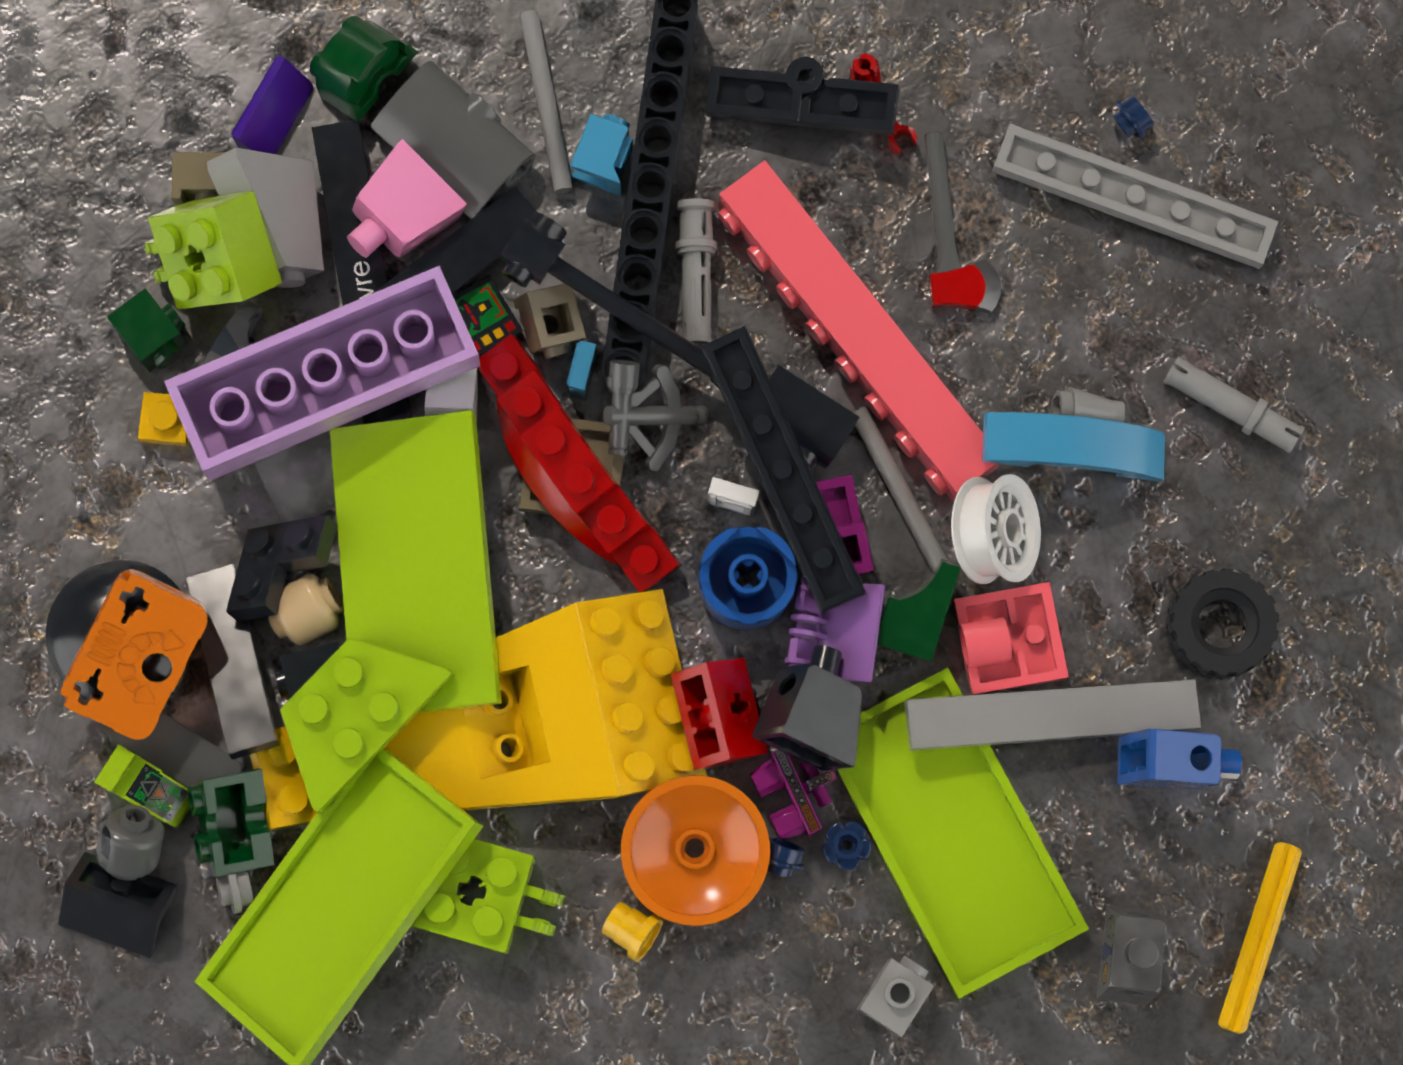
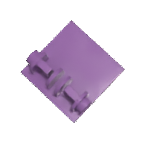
M802 576L801 584L795 585V591L797 592L795 609L799 611L798 614H791V620L796 621L797 625L796 628H790L788 633L795 636V638L790 639L788 657H785L784 663L789 664V666L810 663L814 646H829L842 653L838 677L846 681L872 683L885 585L863 584L868 594L825 614H821L806 579Z

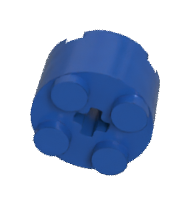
M735 527L723 531L705 549L699 568L700 596L709 613L722 624L746 632L764 628L777 621L790 606L796 589L795 585L797 584V567L791 548L778 534L761 527ZM742 570L748 574L755 570L758 573L756 577L757 586L753 587L747 584L741 587L738 585V571Z

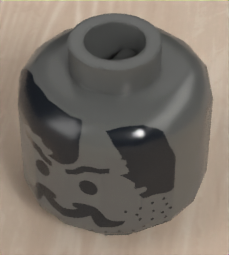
M137 805L123 806L109 811L101 821L95 855L99 865L111 876L126 881L135 880L152 873L159 864L164 841L165 828L162 821L151 815L144 807Z

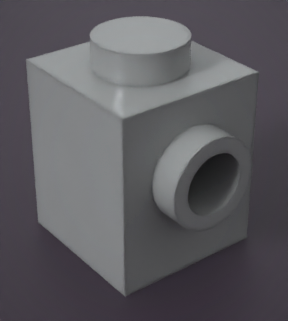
M903 956L900 962L892 958L888 959L857 1007V1010L896 1036L902 1037L934 987L924 980L929 971L906 956Z

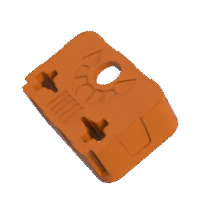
M130 569L121 572L115 579L63 681L60 694L65 698L64 706L79 715L89 717L128 738L139 740L148 737L153 732L171 692L174 691L187 666V661L198 639L201 638L208 620L204 604L198 599L138 570ZM135 587L143 589V599L148 602L147 606L137 605L133 611H130L128 617L123 619L126 610V599L120 596L123 591L132 593ZM156 653L168 657L172 664L171 674L168 678L159 682L150 681L142 672L143 661L149 655ZM99 668L97 689L102 694L92 693L88 700L80 697L81 687L75 683L77 681L86 683L90 676H93Z

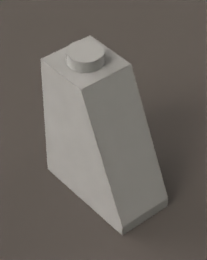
M234 148L207 161L208 172L219 196L254 190L282 280V284L278 285V287L294 288L302 286L306 283V278L324 271L314 163L312 160Z

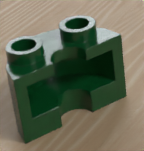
M351 16L343 22L340 31L330 39L324 50L318 52L312 58L310 73L316 78V88L320 97L359 122L379 99L378 88L382 80L391 74L398 77L418 51L373 21Z
M262 769L199 780L198 785L188 787L189 807L193 816L198 815L201 829L200 834L194 835L195 852L200 864L209 862L216 877L275 865L271 833L267 826L264 805L267 802Z

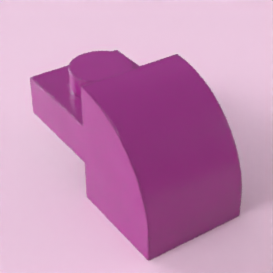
M852 474L817 481L858 574L874 571Z

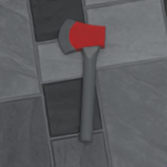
M939 131L926 133L924 138L938 250L936 271L928 277L931 307L963 308L991 313L996 307L1001 294V282L998 273L986 259L965 267L961 266L956 250L943 133Z

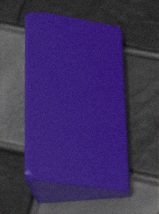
M280 55L275 57L231 133L238 148L276 154L313 91V85L310 80Z

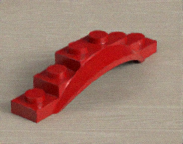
M510 334L479 358L480 367L477 368L496 393L498 421L508 451L532 492L551 515L569 533L593 552L621 567L638 592L649 591L680 568L682 564L655 527L650 525L625 494L576 428L542 376V371L518 338Z

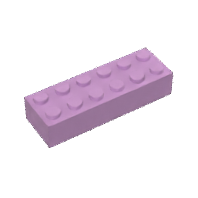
M437 266L164 381L200 467L211 481L480 367V360L440 266Z

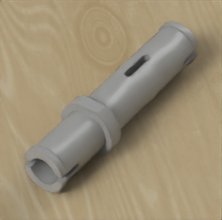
M1180 356L1177 357L1163 381L1164 384L1176 388L1243 427L1241 432L1247 435L1253 432L1285 450L1288 454H1290L1299 436H1301L1305 429L1304 426L1298 425L1268 408L1269 402L1260 398L1257 402L1188 363Z

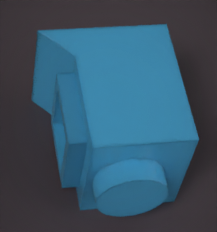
M590 114L570 167L574 169L572 174L573 180L622 197L621 183L618 177L622 178L633 151V138L629 137L630 124L626 120L612 114H604L603 118Z

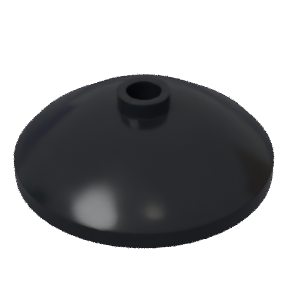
M113 560L99 563L73 577L55 598L46 623L47 652L54 669L64 681L106 596L121 572L130 569L138 570L180 590L173 580L155 567L131 560ZM135 587L132 593L125 591L121 593L120 596L126 599V610L123 619H126L130 611H133L137 605L147 606L148 602L143 599V589ZM151 654L143 661L142 672L150 681H163L171 674L172 664L169 658L163 654ZM99 668L93 676H90L86 683L80 681L75 683L81 687L80 695L89 698L92 693L102 694L97 689Z

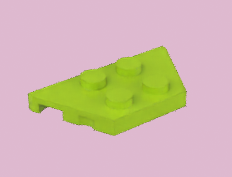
M348 638L280 709L312 808L316 812L322 813L455 674L450 669Z

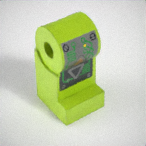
M119 744L94 781V783L128 802L144 807L151 815L175 828L179 827L190 809L187 794L188 787Z

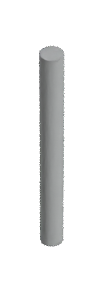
M527 10L520 13V20L554 193L564 194L572 191L573 186L539 14L537 10Z
M862 407L853 412L860 417L855 427L934 574L940 560L948 559L867 407Z

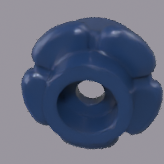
M1132 94L1123 102L1115 101L1119 111L1112 115V117L1127 137L1130 138L1135 133L1140 138L1146 137L1144 132L1155 125V123L1135 96Z
M849 821L847 824L835 823L825 834L827 840L823 844V853L830 863L838 864V867L843 870H853L859 867L860 862L869 857L872 848L870 839L865 836V828L853 821ZM846 840L852 844L849 850H845L842 847V843Z
M769 837L770 861L768 872L782 877H791L793 870L801 871L804 869L805 865L801 864L805 851L804 848L787 840Z

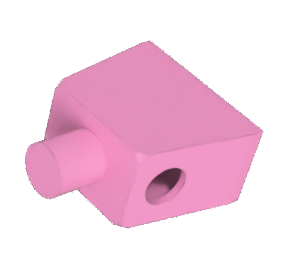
M402 139L356 197L352 211L362 223L347 236V239L353 249L365 258L373 253L382 243L395 256L400 258L455 224L461 218L467 203Z

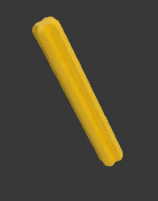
M1284 842L1274 845L1218 1021L1219 1026L1225 1030L1237 1034H1243L1247 1030L1302 855L1301 849Z

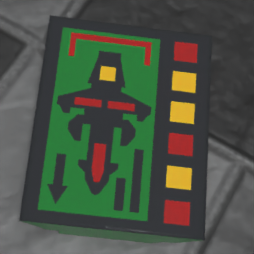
M490 275L453 296L479 356L488 352L508 335H517L523 331Z

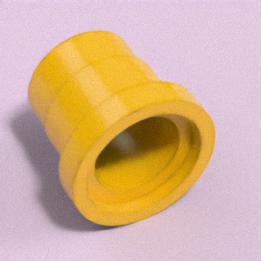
M621 901L607 917L602 928V934L628 951L627 956L630 959L639 962L656 940L661 930L663 919L655 914L648 917Z

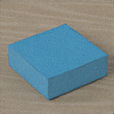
M580 340L576 344L566 383L570 397L587 399L598 356L597 345L594 343Z

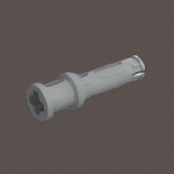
M693 198L679 200L675 203V212L680 214V240L675 242V251L679 257H682V337L701 347L712 342L711 257L715 256V252L718 251L717 241L713 240V213L717 212V202L709 199Z

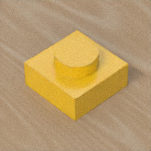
M143 392L138 440L141 443L189 447L188 436L170 394Z

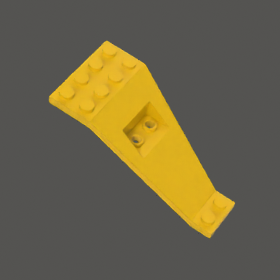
M663 589L576 602L496 637L502 701L500 709H496L492 705L417 713L385 746L388 751L464 811L614 799L649 792L657 785L676 777L687 775L707 776L705 769L694 770L675 695L671 674L682 671ZM285 726L276 728L280 746L250 754L253 770L262 769L267 802L264 805V811L270 831L309 824L317 813L311 806ZM502 742H506L511 747L512 753L510 757L502 753Z

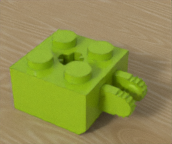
M254 190L189 201L147 217L154 239L143 243L146 254H159L163 266H160L152 273L156 283L168 281L177 310L241 302L282 284Z
M474 839L414 921L412 927L508 954L516 927L554 936L556 926L552 925L550 921L536 917L531 919L520 915L524 898L536 899L539 903L552 907H562L565 896L529 885L536 861L534 856ZM473 878H479L483 881L479 884V887L486 888V895L484 899L475 898L472 906L466 905L463 902L466 896L461 894L462 886L464 884L470 885Z

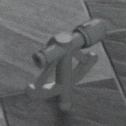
M612 360L610 361L609 377H607V387H609V391L613 392L612 404L606 406L603 412L605 424L610 425V448H608V454L627 455L630 435L647 455L645 459L646 468L657 471L675 447L680 425L706 424L711 416L710 411L705 406H681L680 391L668 367L661 364L655 365L652 369L654 378L639 391H636L638 388L640 364L633 361ZM660 388L663 394L664 406H638L655 390ZM636 425H663L660 438L654 447Z

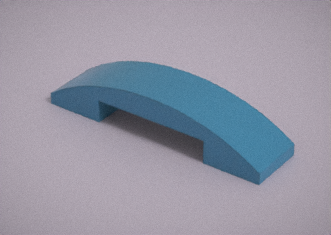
M987 412L984 414L982 462L1023 467L1043 464L1114 472L1116 477L1158 482L1164 480L1165 433L1124 422L1070 415L1020 412Z

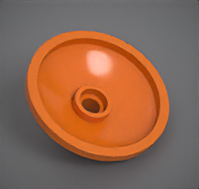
M687 775L676 777L651 789L638 801L631 811L621 838L622 868L635 896L654 914L665 920L682 925L700 926L713 924L738 913L759 891L767 874L770 861L769 834L763 817L755 804L735 786L710 776ZM693 838L701 840L704 844L703 852L695 857L688 855L685 851L686 843Z

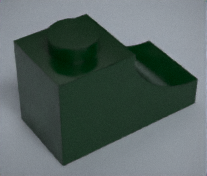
M941 559L931 578L917 590L901 596L889 593L886 604L883 603L877 645L932 661L961 569L960 564Z

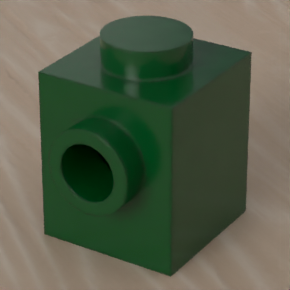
M146 288L106 316L149 372L156 367L163 369L174 363L182 354L180 349L188 344L179 332L186 324L169 302L160 308Z

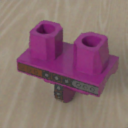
M779 750L771 753V760L763 763L751 772L750 778L760 798L785 788L792 805L769 815L779 840L795 837L803 833L809 837L820 832L822 826L807 794L813 793L819 808L833 803L825 785L838 779L834 770L820 775L817 768L802 762L799 765L807 781L801 783L789 755Z

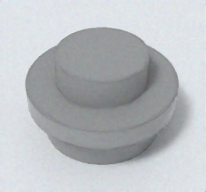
M247 871L216 877V885L222 907L231 905L233 913L237 914L242 912V907L249 906L252 903L253 895Z

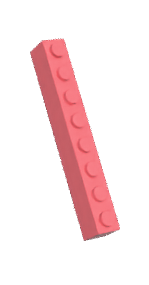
M765 160L719 193V208L721 210L717 215L724 227L733 236L740 233L750 247L746 251L755 266L763 273L766 270L771 272L779 282L776 290L782 300L791 309L798 306L809 320L805 323V326L810 335L820 346L826 343L838 357L834 362L840 373L849 383L852 384L857 381L868 394L864 401L870 411L880 421L887 418L898 432L894 435L896 443L909 458H913L915 455L927 469L923 473L925 479L939 496L946 493L952 501H955L956 495L964 482L973 477L985 478L998 468L1000 464L982 462L983 432Z

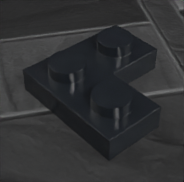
M321 515L248 529L226 612L237 622L277 615L287 573L326 567L328 565L337 524L329 516Z

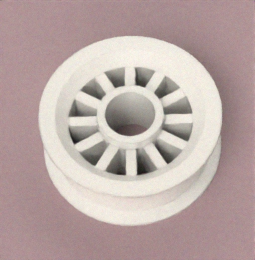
M1013 474L1002 475L994 483L983 477H973L964 482L956 495L951 519L954 551L962 570L969 579L978 584L991 583L998 576L1009 582L1023 581L1035 567L1041 542L1039 512L1030 488L1020 477Z

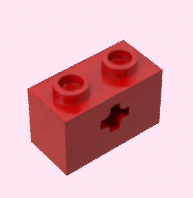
M745 658L705 662L671 674L694 770L730 765L768 753L765 743L752 738L759 714Z

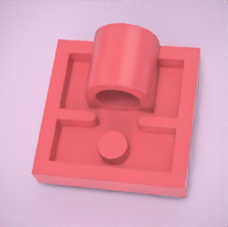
M1050 582L956 598L952 601L970 695L994 693L1069 678Z

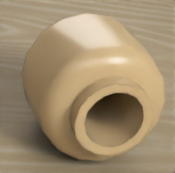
M307 573L284 585L277 615L268 616V620L280 639L288 636L295 644L304 646L338 628L340 622L339 614L344 612V605L336 588L327 577L320 579L314 574Z

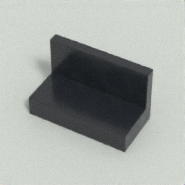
M84 852L64 883L58 925L151 958L155 949L159 924L175 898L177 885L151 875H145L128 881L117 879L99 865L96 855Z

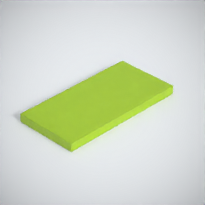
M468 410L339 427L329 430L346 641L348 638H352L450 669L455 675L418 713L502 704L476 413Z
M947 667L860 713L855 766L836 769V772L956 998L960 999L1089 930V927L990 745L909 751L904 702L910 699L963 696Z
M384 747L322 813H316L194 982L288 1065H311L478 835L483 825Z

